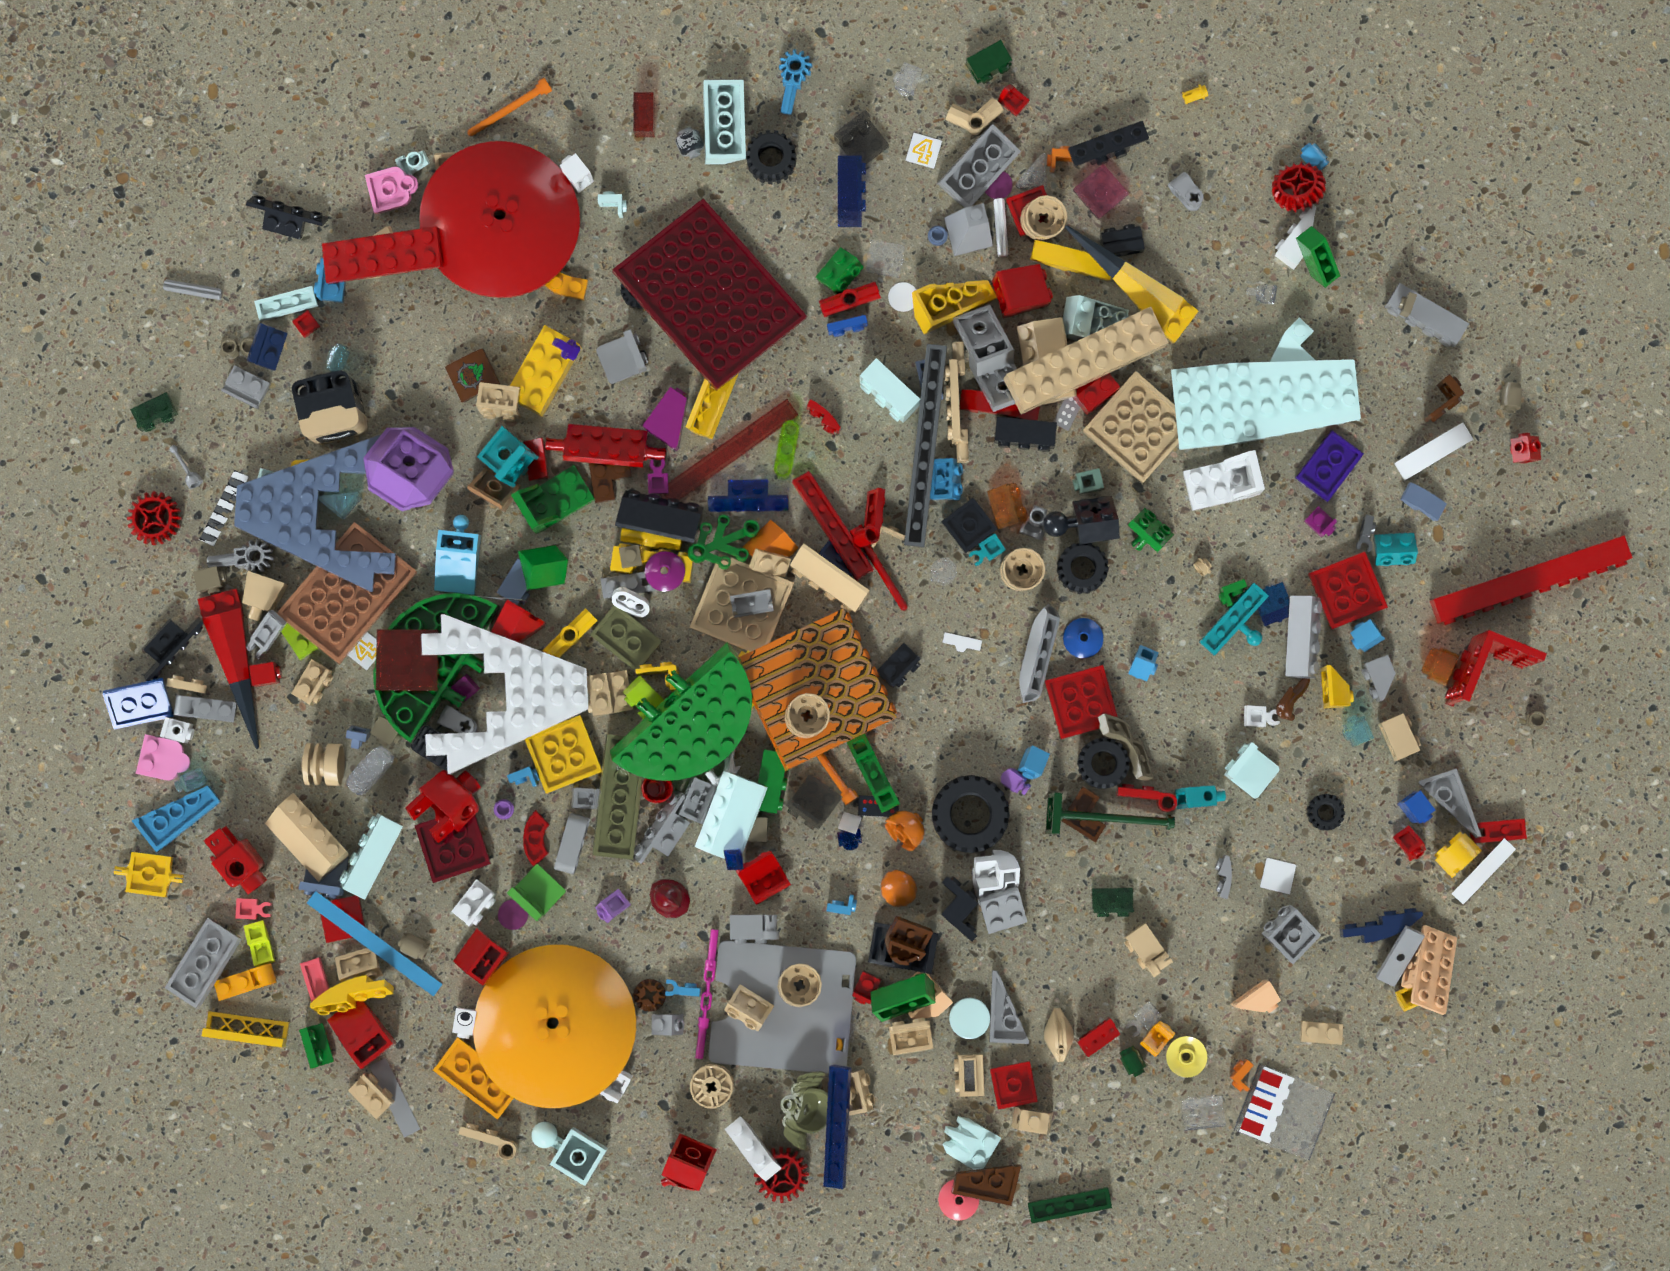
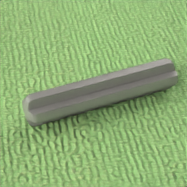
M168 279L163 284L165 291L221 300L222 290L219 288Z

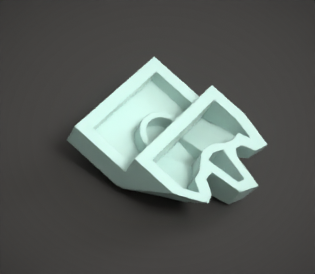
M958 1116V1127L945 1126L944 1133L952 1138L950 1141L943 1143L945 1151L973 1170L984 1169L1001 1137L969 1118Z

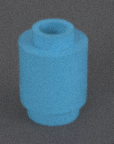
M1308 143L1301 149L1302 154L1300 157L1306 164L1310 162L1312 167L1317 166L1318 170H1322L1329 164L1328 157L1316 143L1313 145Z

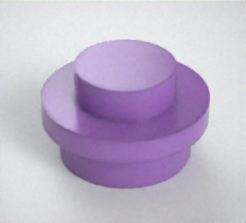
M502 799L494 805V814L499 819H508L514 813V806L509 800Z

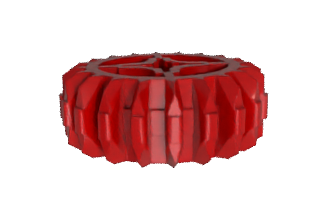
M1302 161L1299 165L1293 162L1291 167L1286 165L1285 170H1279V175H1274L1272 195L1281 209L1286 208L1288 212L1293 209L1295 213L1298 209H1301L1304 212L1305 208L1309 207L1312 209V204L1318 205L1319 199H1323V193L1326 192V180L1321 170H1318L1317 166L1312 167L1310 162L1306 165Z
M153 491L151 496L146 492L144 493L145 499L138 496L137 500L139 503L137 504L134 501L131 503L135 506L134 510L128 509L132 516L126 517L128 521H132V523L127 525L128 528L133 529L131 534L137 535L136 539L138 541L143 540V543L147 545L150 541L153 546H156L157 541L160 544H164V538L170 541V534L177 535L174 528L181 527V525L176 523V521L182 520V517L176 516V514L181 512L179 508H175L177 502H171L172 497L167 496L165 498V494L162 492L158 495L157 492ZM153 503H161L159 506H156L153 510H147L145 508ZM166 508L169 513L168 523L164 521V514L166 513ZM141 513H142V514L144 515V517H145V521H144V523H143V526H144L143 528H142L141 525H140V515H141ZM148 513L151 515H155V517L158 521L161 522V524L158 522H154L151 516L148 515ZM159 526L163 528V530L159 533L148 534V532L150 530H153L155 527Z
M783 1146L779 1147V1153H776L774 1147L771 1148L774 1159H788L783 1166H780L783 1170L788 1166L785 1172L787 1178L783 1179L782 1177V1180L779 1179L775 1183L778 1173H775L774 1180L769 1186L757 1173H754V1177H760V1180L755 1181V1185H763L760 1187L759 1192L761 1193L766 1189L767 1192L764 1197L768 1198L770 1193L773 1194V1202L776 1201L777 1196H780V1203L784 1202V1196H787V1200L790 1202L792 1201L790 1195L792 1193L798 1198L799 1194L796 1190L798 1189L802 1192L805 1190L800 1184H808V1180L803 1179V1176H809V1172H803V1169H806L808 1165L800 1164L804 1160L803 1156L798 1160L795 1158L798 1155V1151L790 1155V1147L787 1148L786 1153H783ZM793 1163L798 1169V1181L794 1180L789 1174V1169ZM780 1183H787L793 1186L786 1191L775 1190Z

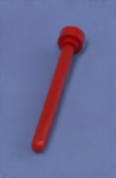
M860 524L849 532L853 537L857 530L864 527ZM870 545L862 547L899 608L905 611L908 608L905 600Z

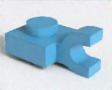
M666 979V983L672 984L674 989L671 992L665 991V996H672L674 994L701 996V988L697 987L696 983H685V986H678L676 981Z

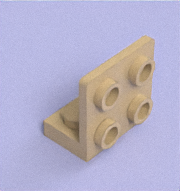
M480 382L476 403L479 412L487 419L503 417V420L514 422L515 419L520 420L521 414L518 410L520 387Z

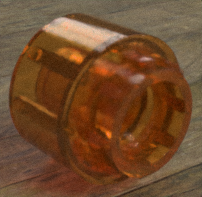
M1443 647L1439 650L1431 648L1421 671L1428 675L1427 679L1446 687L1460 655Z

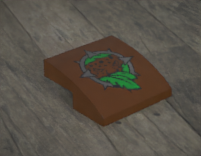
M484 348L472 352L445 367L461 402H467L478 395L480 382L500 385Z

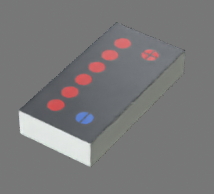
M859 795L858 816L890 817L899 811L898 805L882 813L873 796Z

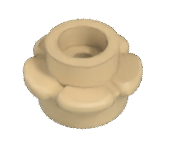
M1198 558L1197 562L1193 564L1195 570L1201 576H1205L1207 573L1211 574L1210 568L1212 565L1205 558Z

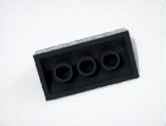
M626 490L621 499L615 526L694 543L701 526L704 507L694 502L683 503L675 498L664 499L656 494L646 495L641 494L637 490Z

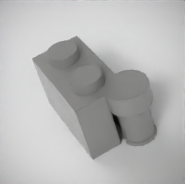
M730 915V940H735V944H745L747 940L755 939V943L761 944L767 943V940L779 939L777 915H772V921L771 915Z

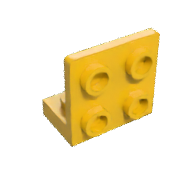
M672 662L660 663V667L644 664L640 665V669H635L638 676L664 673L672 676L671 671L673 670L679 674V668ZM665 675L666 687L674 692L676 688L666 681L667 675Z

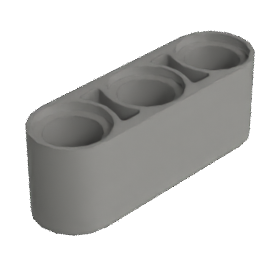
M574 813L569 814L556 858L555 870L575 874L590 818Z

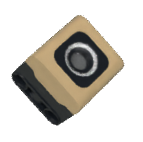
M341 370L319 374L293 383L291 388L301 432L315 444L333 443L358 437L367 432L368 423L359 385L346 372Z

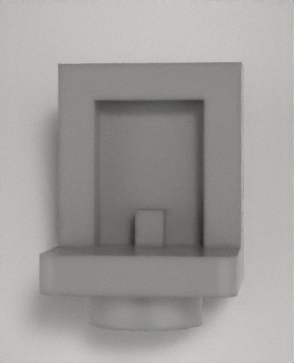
M652 1014V1035H683V1014Z

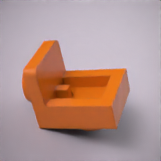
M1061 146L1060 149L1052 148L1051 155L1047 154V167H1050V172H1055L1056 161L1072 162L1068 151L1070 146Z
M1244 1059V1061L1239 1060L1233 1067L1235 1071L1230 1076L1233 1080L1231 1084L1240 1092L1242 1089L1246 1092L1250 1089L1241 1081L1254 1066L1247 1059Z

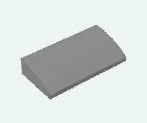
M991 124L937 184L964 208L971 207L1021 151L996 126Z

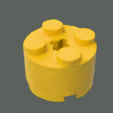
M1459 832L1449 841L1451 844L1449 847L1445 845L1434 854L1436 857L1435 861L1451 878L1482 851L1466 833L1462 834Z

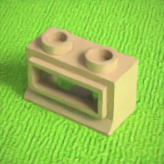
M958 1054V1059H954V1072H958L959 1080H955V1092H959L960 1097L985 1096L983 1054Z

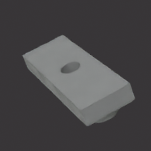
M1405 925L1377 972L1376 978L1395 987L1424 939V933Z

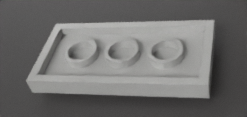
M207 918L165 988L194 1008L200 1009L242 939L211 918Z

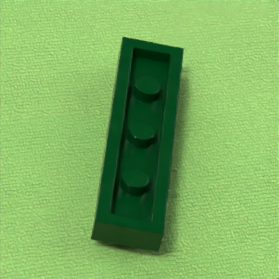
M1108 1187L1027 1202L1032 1224L1112 1208Z

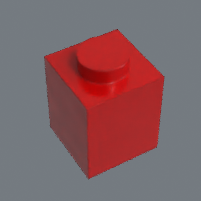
M269 662L249 666L252 686L260 687L280 683L279 678H282L281 667L277 666V663Z

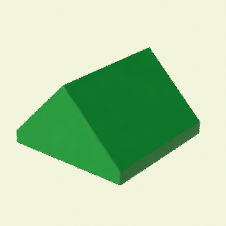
M556 545L518 551L527 591L565 584L568 559Z

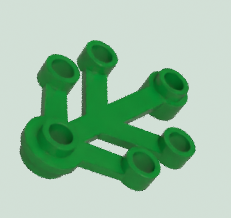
M722 514L718 517V526L713 541L706 545V538L711 534L712 525L708 522L702 523L697 543L692 544L688 549L689 559L695 563L707 560L718 564L719 568L726 570L730 567V558L710 553L718 550L736 556V559L740 562L746 561L749 553L745 548L739 549L728 544L746 536L750 538L755 537L759 531L758 522L747 520L742 529L723 537L730 518ZM725 519L727 523L723 524L720 520ZM708 527L709 531H704L702 528ZM752 528L754 532H748L747 529ZM698 551L701 555L696 556L694 552ZM739 553H744L746 556L740 557ZM721 561H727L728 565H723Z

